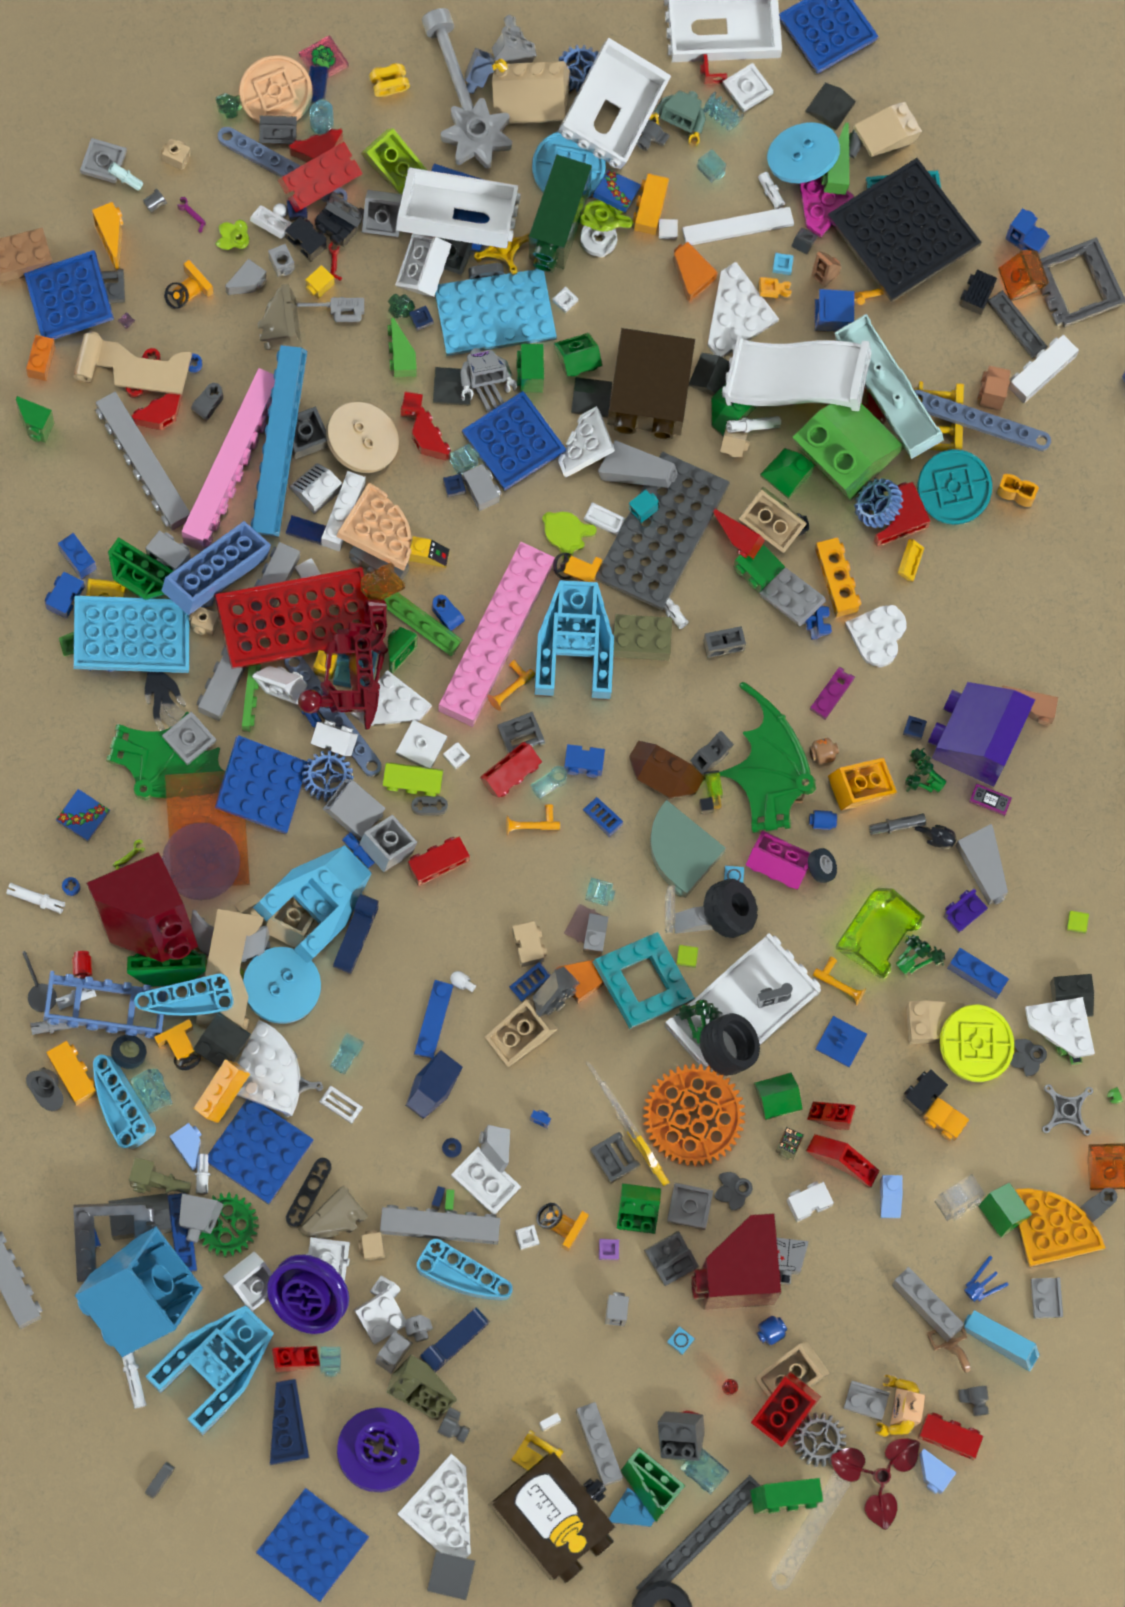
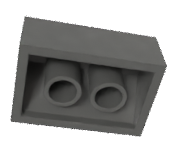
M168 1193L108 1201L109 1203L146 1202V1206H154V1221L151 1222L155 1224V1227L162 1234L172 1232ZM134 1215L109 1216L113 1240L135 1237Z

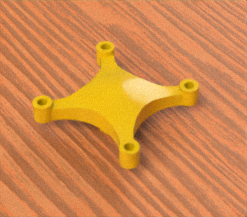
M530 233L521 237H513L512 242L508 241L507 249L489 246L482 252H476L474 254L475 261L480 262L483 258L487 257L500 259L507 263L510 273L516 275L517 267L514 265L513 258L522 244L529 243Z

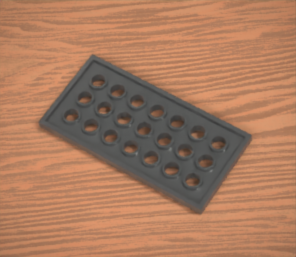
M662 451L659 458L675 464L678 473L676 480L670 484L669 488L644 485L640 494L644 490H647L650 494L653 493L659 500L658 511L647 518L651 521V524L647 527L642 526L631 512L628 514L600 566L595 580L663 611L667 600L670 598L712 519L714 509H717L729 487L730 481ZM685 480L693 482L690 487H685L682 483ZM706 487L710 492L702 495L699 490ZM660 488L668 490L665 495H659L657 491ZM681 495L685 499L683 502L677 503L674 501V498ZM694 503H699L701 505V508L699 510H693L691 508V505ZM673 511L676 513V516L669 519L666 517V513ZM685 519H691L693 524L685 526L682 522ZM660 527L668 529L665 534H659L657 530ZM681 534L685 539L682 542H677L674 540V537ZM635 535H640L643 539L636 543L632 538ZM651 543H658L659 548L651 550L649 545ZM673 550L676 552V555L673 558H669L665 555L666 552ZM632 551L634 556L632 558H625L624 553ZM647 558L651 563L648 566H643L640 563L641 560ZM621 566L626 571L623 574H617L615 569ZM660 566H665L668 570L666 573L661 574L657 569ZM635 574H640L643 578L641 581L635 582L632 580V577ZM657 582L659 587L653 590L649 588V584Z

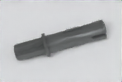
M922 813L893 820L886 819V822L869 825V831L871 835L884 832L891 834L892 831L925 826L926 817Z

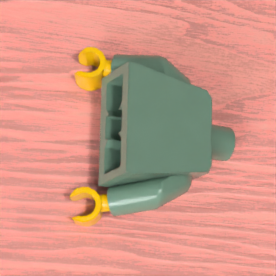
M678 91L675 95L662 98L655 109V114L651 115L649 120H656L655 123L659 125L658 118L661 115L660 119L690 133L694 131V134L689 137L688 144H690L691 139H696L695 147H697L700 142L699 133H702L706 118L704 109L701 108L702 101L697 99L698 95L696 92L689 91L687 94L683 91Z

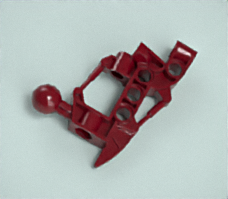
M365 599L364 624L349 623L348 629H337V635H333V641L328 643L324 651L326 654L325 679L320 685L324 692L323 696L315 690L303 691L298 698L299 708L303 712L309 714L316 713L320 707H329L331 712L364 711L365 730L370 728L379 702V675L382 670L385 654L388 652V648L383 642L387 629V606L384 599ZM374 623L377 624L378 630L374 628ZM357 641L361 643L362 649L358 647ZM372 650L379 654L375 680L373 677ZM346 654V656H349L351 690H337L328 680L332 655ZM359 660L362 661L363 668L360 667L358 663ZM360 679L364 681L365 686L360 684Z

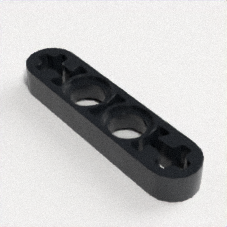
M327 1158L317 1159L287 1212L286 1223L289 1227H300L307 1217L331 1172V1162ZM323 1163H326V1167L328 1169L323 1170L320 1174L321 1177H324L323 1179H321L317 1175H312L313 1172L318 1174V1164L322 1165ZM311 1179H316L319 1182L317 1189L312 1190L308 1187V1182ZM302 1196H306L310 1200L309 1205L306 1207H302L298 1203ZM296 1206L299 1210L305 1211V1213L302 1214L300 1212L298 1215L300 1221H295L293 1224L289 1217L295 1216L297 1209H294V1207Z

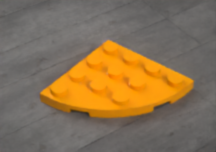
M1031 1188L1015 1189L1033 1214L1018 1225L1029 1267L1105 1249L1103 1239L1097 1227L1094 1226L1086 1216L1087 1214L1076 1204L1049 1191Z

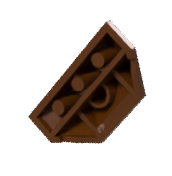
M638 740L629 756L636 780L669 799L695 795L705 779L689 762L657 744Z

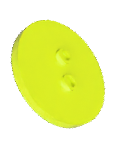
M968 1005L954 1011L944 1022L940 1033V1050L946 1065L958 1077L970 1082H986L1000 1076L1008 1068L1014 1054V1037L1008 1022L996 1010L984 1005Z

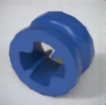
M192 354L191 360L195 362L197 360V366L189 365L188 371L195 373L201 370L202 359L199 355Z
M68 877L63 881L62 889L67 895L74 896L79 893L80 884L76 878ZM69 882L76 883L72 891L69 888L66 889L69 886Z

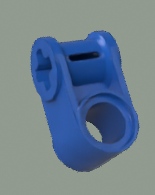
M438 595L433 599V613L442 625L450 631L465 621L461 612L455 608L446 596ZM437 604H444V608L441 606L437 607Z

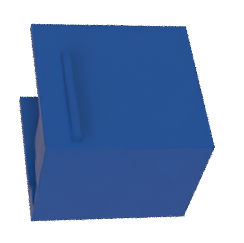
M819 289V299H815V331L836 332L854 321V291Z

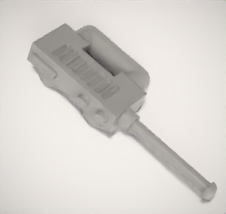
M332 297L331 302L296 303L297 307H331V315H334L335 322H360L361 314H364V298ZM353 311L354 315H341V312Z

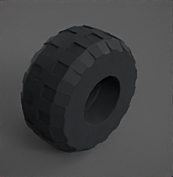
M726 879L709 887L704 897L703 907L707 921L715 932L724 937L735 938L753 929L758 917V906L752 891L744 883L736 879Z
M655 1581L646 1584L637 1592L632 1602V1607H653L657 1601L666 1599L671 1607H692L688 1594L680 1586L669 1581Z

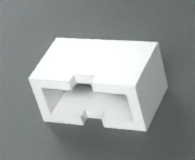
M330 720L317 722L311 744L324 749L329 748L332 752L343 756H352L358 734L352 732V728L346 726L339 728L335 726V722Z
M818 1181L808 1185V1189L802 1192L799 1189L789 1194L790 1197L787 1199V1203L796 1222L810 1217L813 1210H817L819 1213L832 1207L834 1202L824 1182L818 1184Z

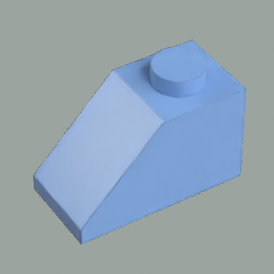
M188 1123L169 1137L188 1166L194 1171L197 1167L201 1145L199 1137L201 1133L196 1126L192 1127Z
M882 1175L880 1179L881 1218H901L903 1197L902 1175Z
M923 1449L919 1455L924 1483L927 1484V1489L934 1494L937 1492L941 1494L956 1472Z

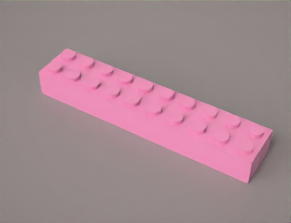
M258 368L182 529L183 544L199 551H203L212 544V534L214 531H218L221 524L219 519L222 514L225 515L229 506L227 502L229 498L232 499L235 495V485L237 482H241L244 472L242 470L245 465L248 466L252 457L250 453L252 449L255 450L258 446L259 434H263L267 425L265 421L268 417V409L272 403L271 390L275 384L274 374Z
M520 542L439 703V712L471 727L474 726L548 578L555 557Z

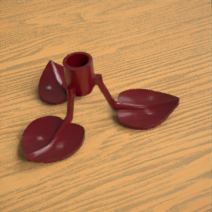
M902 1438L889 1443L885 1449V1456L890 1462L887 1468H877L875 1471L863 1468L866 1462L865 1456L859 1449L845 1448L831 1455L832 1467L841 1479L854 1482L859 1480L861 1472L871 1474L873 1480L880 1484L878 1495H872L867 1499L865 1513L872 1522L884 1530L888 1529L893 1523L898 1509L897 1500L893 1494L885 1493L882 1495L885 1484L891 1480L890 1468L893 1464L896 1470L907 1472L916 1465L920 1442L917 1440Z

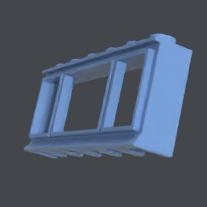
M50 971L43 1021H47V1024L59 1025V1023H64L71 1028L86 1026V1029L93 1031L101 1028L106 1029L108 1033L122 1031L126 1035L131 1036L144 1034L146 1038L151 1039L162 1033L163 1014H157L156 1028L133 1025L135 996L141 992L153 990L150 985L138 987L132 986L130 982H124V984L112 983V980L105 979L102 982L95 981L92 977H85V979L73 978L74 975L72 974L59 976L54 975L55 971ZM53 984L76 987L72 1017L49 1014ZM82 988L130 995L127 1024L78 1018ZM161 991L158 994L160 1002L166 1001L167 992Z

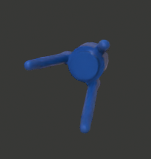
M992 1256L987 1258L971 1281L966 1284L967 1288L964 1291L973 1302L976 1300L980 1302L985 1297L1009 1285L1006 1282L983 1293L985 1291L984 1286L998 1274L997 1271L983 1282L979 1283L977 1281L975 1283L992 1260Z

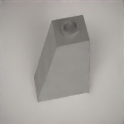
M616 440L613 443L615 451L605 457L598 470L601 480L668 488L676 480L678 474L674 463Z
M992 824L958 840L955 846L988 905L992 903L997 905L1005 900L1004 897L1007 895L1008 889Z

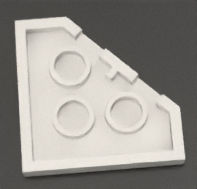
M597 406L580 415L577 421L579 424L575 432L572 431L566 443V452L561 454L558 459L565 477L615 451Z
M387 670L378 681L380 684L379 702L371 726H374V724H395L413 720L420 721L432 705ZM364 711L351 712L353 717L364 724Z
M1083 997L1025 1007L1029 1028L1045 1036L1054 1045L1061 1047L1074 1058L1095 1054Z

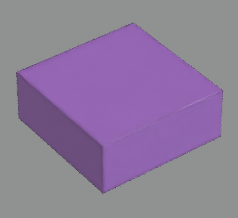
M599 1239V1260H619V1239Z

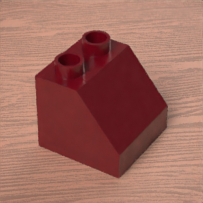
M159 852L86 883L102 927L111 944L160 962L169 959H182L192 949L198 947L184 903Z
M774 1213L750 1215L706 1257L701 1269L694 1270V1276H691L693 1300L703 1299L704 1310L775 1305L781 1294Z

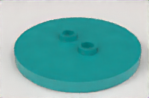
M946 450L933 456L923 466L917 481V492L926 512L932 518L945 524H964L977 518L986 509L992 495V479L988 468L976 455L964 450Z

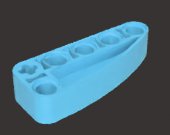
M215 974L141 992L135 996L134 1003L138 1009L156 1014L197 1016L228 1011L234 1005V998L229 979L224 974ZM219 977H221L222 980L225 979L226 983L223 984L222 988H219L218 985H215V982H218ZM199 982L206 984L207 988L203 993H199L196 990V985ZM179 987H186L187 995L180 998L177 995ZM161 991H165L168 994V999L165 1002L158 1000V994ZM142 996H147L149 999V1003L145 1007L139 1005V998ZM224 996L230 999V1004L227 1007H221L219 1003L220 999Z
M96 1056L93 1061L94 1080L105 1120L120 1147L136 1149L153 1137L156 1132V1126L120 1066L114 1062L111 1056ZM107 1060V1066L103 1068V1062ZM116 1076L117 1082L113 1084V1078ZM126 1092L127 1097L123 1101L122 1096L123 1093ZM134 1108H136L137 1113H136V1115L133 1117V1116H132V1111H133ZM130 1135L131 1142L127 1144L126 1140L127 1137Z
M439 1239L431 1240L417 1261V1271L421 1276L447 1289L489 1300H507L511 1297L513 1288L508 1280ZM438 1245L440 1252L436 1251V1253H433L432 1246ZM450 1255H455L458 1258V1262L451 1264L447 1258ZM427 1261L431 1264V1268L429 1270H422L420 1264ZM467 1265H472L475 1268V1272L467 1274L464 1268ZM488 1275L492 1278V1282L490 1284H483L481 1278ZM500 1286H507L509 1292L502 1295L499 1293L498 1288Z

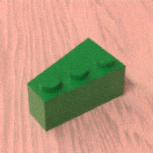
M638 1448L621 1469L622 1474L656 1522L686 1486L641 1448Z
M820 1478L763 1484L750 1490L754 1514L765 1512L774 1514L787 1509V1512L799 1510L798 1507L814 1509L817 1508V1504L824 1502Z

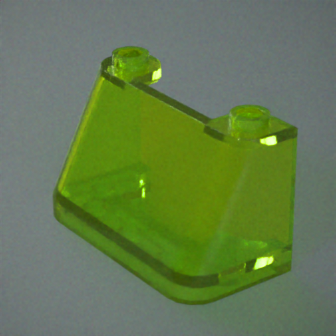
M877 888L869 895L838 941L836 949L878 978H884L891 972L889 958L907 931H916L921 927L925 916L893 888Z

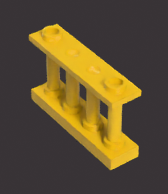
M919 381L918 387L914 388V390H921L945 399H951V401L963 404L964 384L957 383L955 389L951 391L923 390V381ZM953 423L950 426H937L942 433L953 436V442H950V444L938 443L928 450H962V425Z

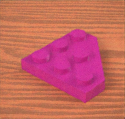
M821 177L809 182L800 183L806 228L821 238L832 225L827 217L828 213L851 200L855 195L848 190L845 195L825 193L824 185H821Z

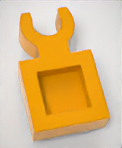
M760 277L758 281L759 296L778 298L779 294L783 297H790L792 293L791 290H786L790 288V282H783L781 284L778 283V279Z

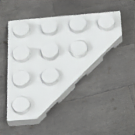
M737 262L721 271L708 340V347L712 353L724 357L733 351V344L736 343L738 336H742L743 340L749 341L779 321V318L764 298L759 296L758 290Z
M451 1454L397 1515L438 1552L467 1558L471 1554L466 1466Z

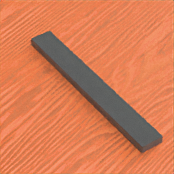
M749 1475L636 1589L639 1591L650 1582H671L752 1502L750 1490L759 1487L758 1482Z

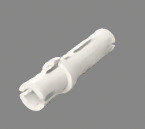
M779 416L755 419L742 418L741 420L727 421L726 429L728 433L739 431L748 433L752 430L780 428L781 419Z
M10 883L8 886L15 889V891L7 889V895L37 904L42 909L48 908L59 914L64 910L56 907V905L65 907V902L50 898L48 894L42 895Z
M132 1352L122 1357L124 1364L123 1372H126L135 1409L147 1406L138 1374L139 1365L136 1364L134 1353Z

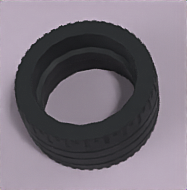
M730 1013L718 1017L706 1024L701 1031L700 1049L710 1068L720 1075L730 1076L740 1073L753 1066L759 1058L760 1041L756 1030L745 1017L739 1014ZM723 1031L727 1032L736 1046V1058L730 1054L725 1046Z

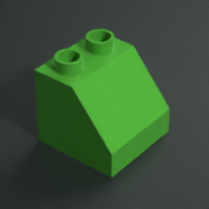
M830 404L814 415L793 436L798 449L850 501L863 489V486L868 485V481H872L904 449L903 444L862 404L859 411H852L847 406Z

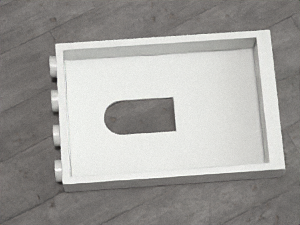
M664 0V6H668V11H665V21L669 22L666 34L667 39H670L671 45H668V56L672 57V62L703 61L704 54H708V61L781 58L782 43L778 0ZM727 19L728 34L697 35L691 29L692 23L696 20Z
M608 38L602 45L558 132L565 139L577 143L580 148L587 149L597 158L609 162L612 167L621 169L627 163L671 75ZM606 99L621 108L610 131L606 134H601L595 130L594 121Z
M409 168L398 213L396 231L507 249L508 241L512 242L513 230L511 229L515 228L516 218H513V216L517 217L518 206L516 204L519 205L521 194L518 193V185ZM454 208L485 213L489 216L490 220L487 223L479 224L455 220L452 217Z

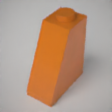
M688 241L684 245L680 244L675 248L673 262L686 299L690 302L717 279L718 272Z
M594 960L556 968L565 967L579 982V985L575 988L577 991L572 996L577 1003H580L605 985L593 964Z

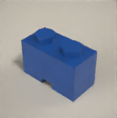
M74 533L58 543L59 551L70 563L80 579H83L97 569L95 561Z
M63 572L61 576L56 578L53 591L48 592L46 595L45 604L47 610L67 619L74 608V605H72L74 597L82 594L85 585L84 581Z
M567 744L564 771L570 775L586 774V776L591 778L602 776L605 749L590 747L588 751L582 750V746Z

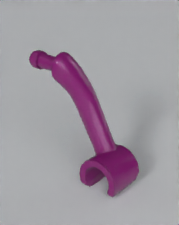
M181 197L180 202L185 204H178V209L181 211L186 210L200 224L198 232L201 233L206 222L188 205V200L185 197Z

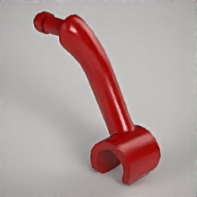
M331 242L328 246L329 253L331 254L330 274L341 281L342 277L335 274L340 247L338 246L336 250H332L333 242Z

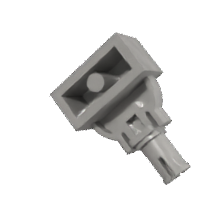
M506 16L504 18L505 26L501 30L502 34L492 47L494 60L503 59L507 64L532 63L536 57L535 44L523 36L520 27L516 26V18L514 16Z

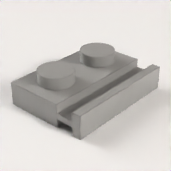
M1060 1277L1032 1278L1031 1291L1034 1319L1062 1318L1063 1307Z
M851 1381L843 1409L882 1421L890 1392Z

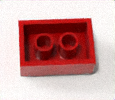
M789 1372L751 1423L779 1446L783 1447L788 1443L822 1396Z

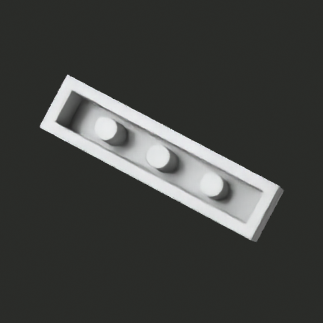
M1064 335L1059 339L1056 337L1049 344L1050 347L1046 351L1044 349L1037 354L1035 361H1029L1023 367L1024 370L1020 374L1017 372L1011 377L1009 389L1023 403L1028 401L1076 358L1079 349Z
M347 472L322 535V546L340 552L344 540L336 536L363 493L366 485L365 477Z

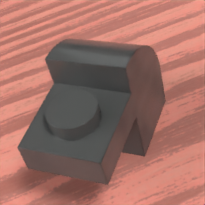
M720 731L708 745L699 749L690 761L703 775L720 763L729 754L728 751L734 744Z

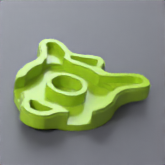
M600 200L589 202L579 219L582 225L601 232L611 231L617 227L631 228L633 220L630 217L621 215L623 211Z
M547 512L542 518L548 542L560 550L561 553L573 555L574 551L583 549L585 543L581 538L594 536L597 531L596 526L582 523L575 515L569 512Z

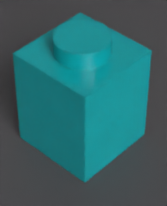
M644 490L628 503L629 511L642 523L658 511L659 500L653 493L650 494L647 490Z

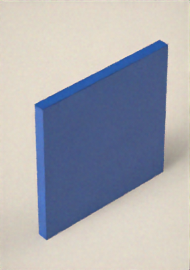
M833 1016L815 1050L850 1068L867 1033Z

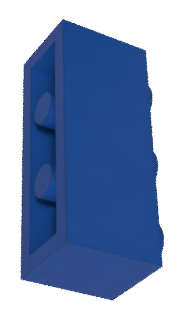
M959 948L947 967L948 970L994 999H997L1009 980L1008 977L962 948Z

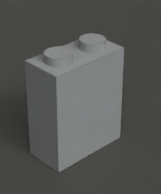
M345 779L323 808L327 814L348 832H351L355 838H362L364 832L371 829L374 823H377L383 817V811L386 809L352 779Z

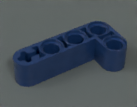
M363 894L359 895L354 915L335 958L334 968L352 974L379 908L378 900Z
M476 1307L436 1344L429 1346L420 1355V1360L427 1363L436 1373L477 1336L490 1321Z

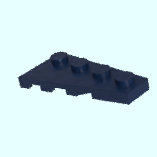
M296 1379L276 1382L270 1466L309 1459Z

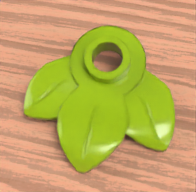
M241 219L237 220L235 224L229 222L220 224L219 232L222 237L215 243L216 246L224 250H229L233 247L238 249L247 247L249 244L247 224Z

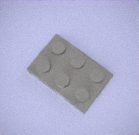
M786 567L760 592V596L798 626H801L826 602L823 595Z

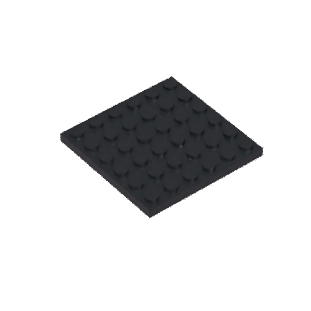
M918 158L910 161L827 215L828 219L891 302L982 244L981 240Z

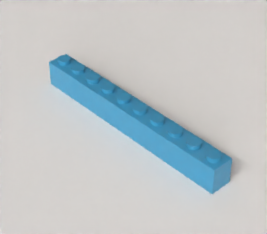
M280 345V350H278L276 356L278 364L277 369L274 371L275 384L271 390L272 403L268 409L269 423L265 428L266 442L262 447V453L264 454L263 462L259 466L261 475L256 486L258 494L257 499L254 501L255 514L251 520V527L259 535L279 537L308 352L300 347Z

